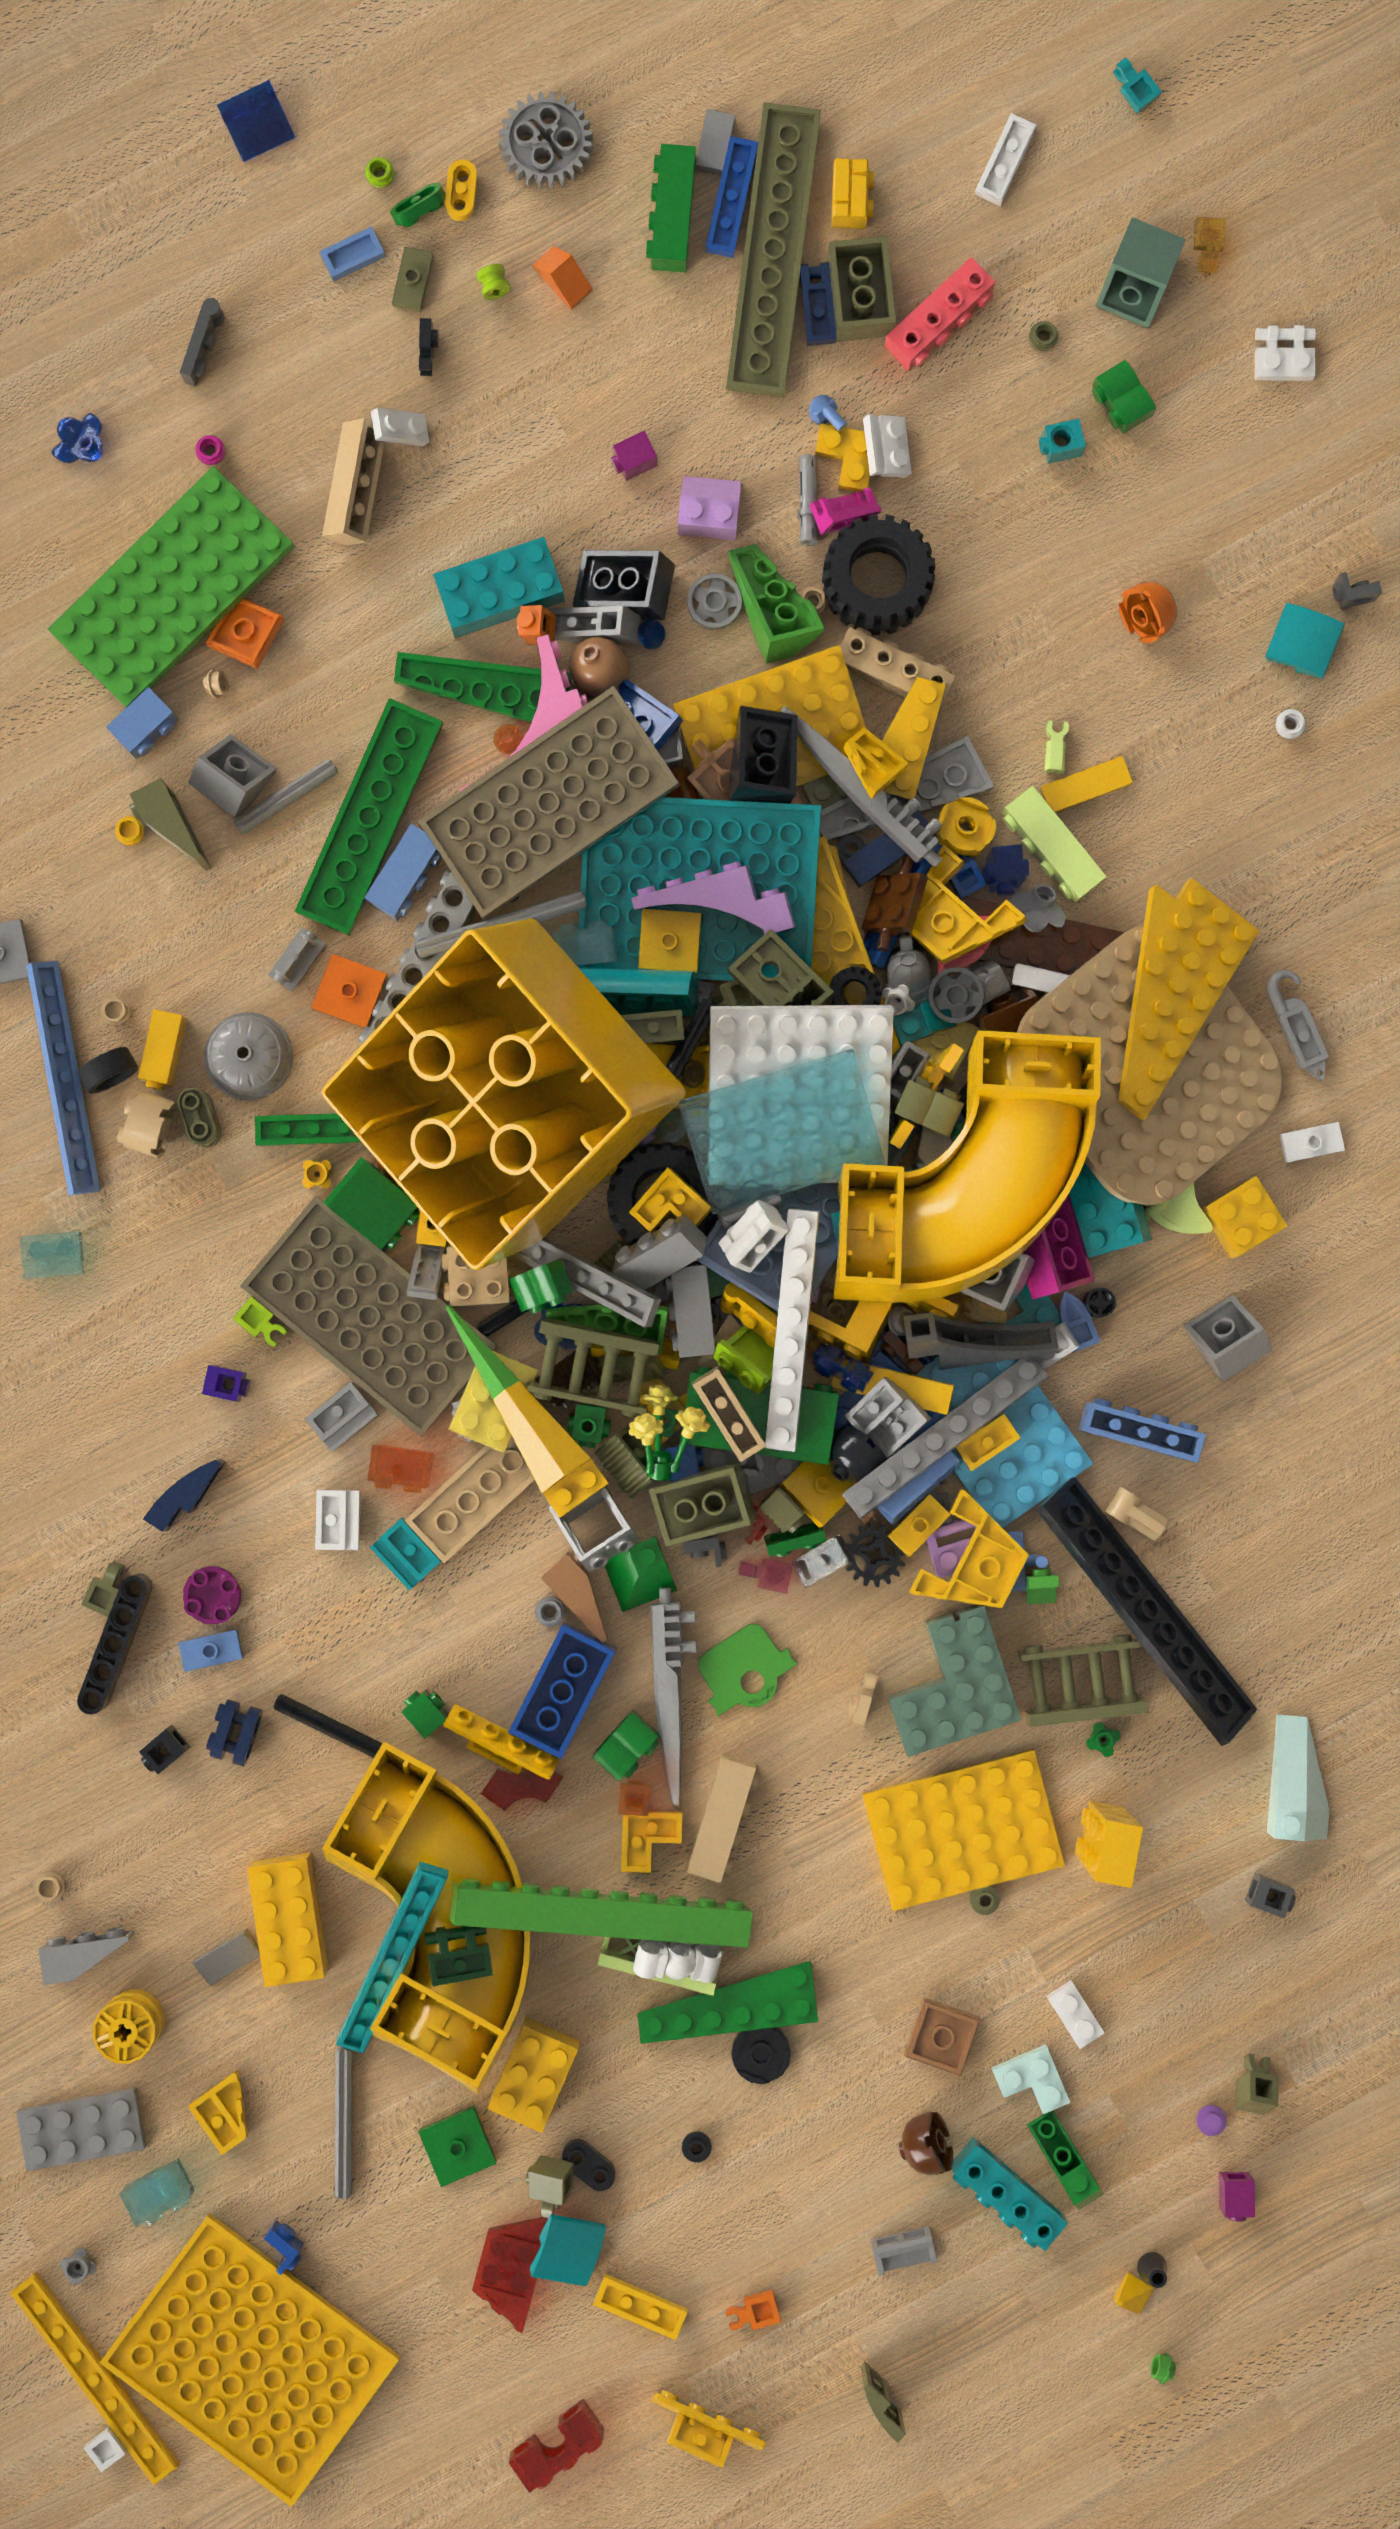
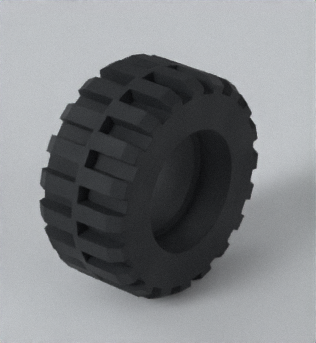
M877 514L868 516V521L863 522L861 518L852 521L850 528L844 526L838 532L837 539H833L829 545L822 573L823 591L825 598L830 602L829 608L833 614L838 613L841 616L840 621L846 626L852 623L855 625V629L871 630L872 635H880L881 630H887L888 634L895 633L899 626L906 628L912 624L913 618H918L928 603L935 581V558L931 557L932 549L929 542L924 543L922 541L923 534L918 529L914 532L909 529L911 523L904 519L901 523L894 522L895 516L887 514L885 520H880ZM880 552L897 559L906 572V581L902 590L887 598H873L862 593L851 579V569L858 558L868 553Z
M663 1142V1144L651 1143L641 1149H635L630 1152L627 1158L621 1160L609 1181L607 1203L611 1221L619 1235L627 1243L633 1245L645 1233L650 1232L629 1213L636 1204L638 1187L648 1176L664 1172L667 1167L674 1170L714 1207L697 1226L705 1236L710 1233L717 1218L716 1211L719 1209L718 1184H708V1165L699 1154L690 1151L688 1147L683 1145L678 1146L671 1142Z

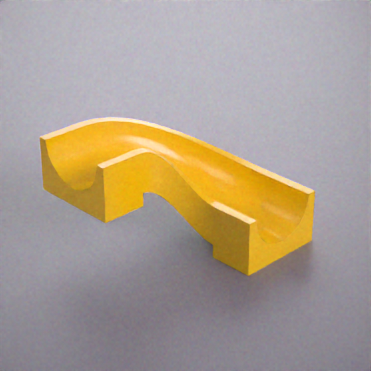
M978 1030L968 1054L965 1125L957 1139L944 1154L931 1164L911 1172H904V1167L843 1163L837 1184V1195H839L840 1223L833 1299L898 1303L942 1298L964 1291L988 1279L1008 1266L1027 1250L1046 1229L1062 1206L1079 1176L1088 1154L1095 1128L1097 1101L1100 1098L1101 1037Z
M383 1742L322 1847L326 1860L379 1889L391 1898L397 1907L420 1861L449 1871L445 1885L414 1947L404 1972L397 1979L370 2029L375 2037L419 2057L450 2075L468 2089L479 2094L519 2016L529 1975L530 1931L486 1928L487 1934L475 1936L476 1945L488 1943L493 1975L439 1986H432L427 1955L439 1952L438 1943L426 1945L424 1933L434 1932L436 1928L444 1926L446 1929L461 1927L453 1925L449 1920L454 1882L462 1883V1879L465 1878L480 1880L482 1885H492L493 1881H505L510 1883V1887L522 1888V1882L505 1841L482 1809L460 1788L437 1774L436 1769ZM465 1938L448 1941L449 1950L466 1947Z

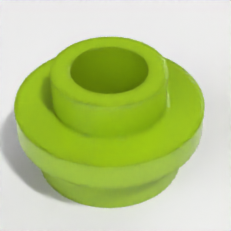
M376 157L366 165L365 176L370 185L383 188L393 181L394 169L387 159ZM378 171L385 172L382 177H376L375 174Z

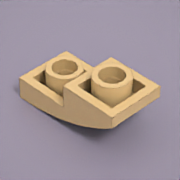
M836 1259L826 1275L820 1316L834 1323L847 1325L853 1300L833 1299L837 1270Z

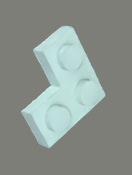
M1046 2044L991 2067L1004 2098L1032 2087L1043 2114L1070 2103Z

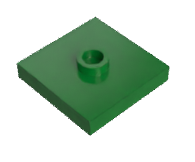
M474 2106L422 2127L418 2131L441 2187L497 2163Z

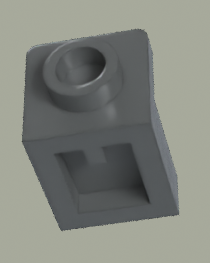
M1347 572L1340 573L1332 586L1334 599L1339 601L1341 610L1375 602L1382 593L1379 581L1369 584L1368 580H1364L1350 587Z
M718 1535L683 1542L684 1554L691 1553V1558L708 1556V1551L714 1550L716 1567H722L721 1559H727L725 1541L719 1542Z

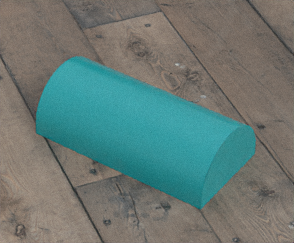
M579 968L620 1015L682 1010V1017H693L698 1008V980L695 971Z

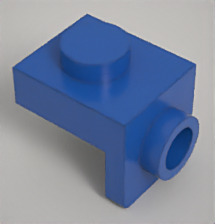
M276 2220L268 2229L264 2240L285 2256L276 2270L281 2275L286 2268L291 2271L300 2261L302 2255L299 2252L303 2242L296 2237L295 2231L285 2223L281 2225Z

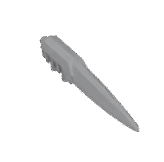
M785 706L782 707V713L794 714ZM798 717L797 735L820 765L852 801L916 863L925 858L934 868L938 866L943 859L933 851L938 845L939 840L932 836L942 827L941 823L933 818L923 828L920 825V821L911 816L921 806L915 798H912L903 808L898 804L899 801L895 797L887 803V794L883 790L872 799L865 790L850 760Z
M661 1587L659 1588L660 1602L651 1604L654 1694L659 1739L672 1804L674 1808L679 1809L682 1757L681 1669L679 1667H682L684 1663L682 1653H697V1641H682L683 1628L681 1623H696V1611H681V1601H671V1588Z

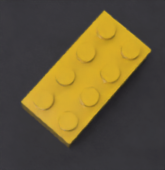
M1089 1801L1088 1808H1083L1080 1824L1084 1826L1082 1837L1077 1838L1075 1855H1079L1078 1860L1096 1882L1132 1888L1143 1826L1124 1807Z
M312 1852L253 1861L247 1867L264 1986L270 1987L324 1978L329 1971Z

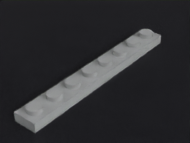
M1034 1357L1020 1359L845 1491L842 1497L858 1517L863 1519L1048 1378V1374Z

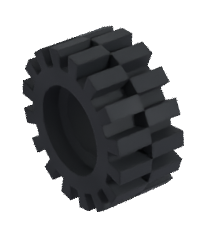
M853 966L839 971L832 978L829 985L834 991L831 1005H851L844 998V989L850 982H859L866 989V998L859 1005H880L882 996L881 983L876 978V975L868 969Z

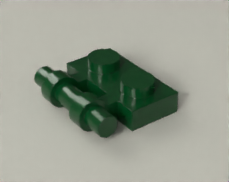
M444 1926L436 1928L434 1932L424 1933L426 1945L436 1943L439 1945V1952L427 1954L432 1986L493 1975L488 1943L476 1945L475 1936L487 1934L486 1928L461 1926L446 1929ZM465 1938L466 1947L449 1950L448 1941Z

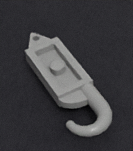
M1280 970L1271 976L1267 986L1268 995L1278 1015L1277 1019L1299 1069H1304L1319 1081H1323L1326 1059L1329 1058V1055L1307 1004L1297 998L1284 1000L1278 987L1280 980L1283 978H1290L1298 985L1301 983V980L1293 971Z

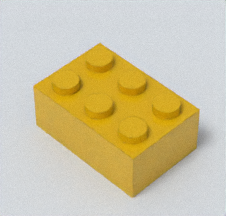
M525 2017L491 2095L487 2109L542 2133L577 2054L580 2040Z

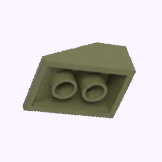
M162 778L129 794L133 801L129 806L137 821L140 820L143 826L148 825L156 834L206 871L211 869L173 790Z
M740 1461L713 1467L649 1489L666 1547L749 1526L757 1518Z

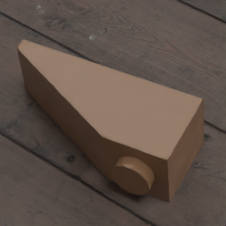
M567 1552L541 1579L603 1643L607 1640L608 1635L589 1573L585 1570L576 1554L572 1556Z

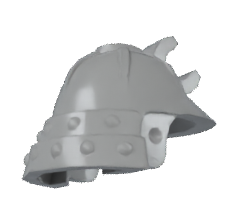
M911 935L899 936L900 946L891 951L886 961L885 967L888 984L885 985V988L894 989L898 988L901 984L908 986L910 990L909 996L915 1002L914 1009L919 1008L920 1004L929 1002V987L933 981L932 970L926 951L921 947L912 945ZM938 984L936 985L934 990V998L938 996L940 992Z

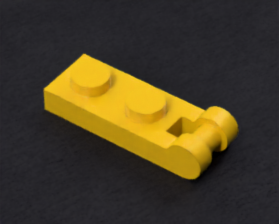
M733 1283L727 1284L720 1301L722 1312L726 1314L733 1313L747 1328L755 1331L769 1346L775 1348L778 1316L745 1290Z

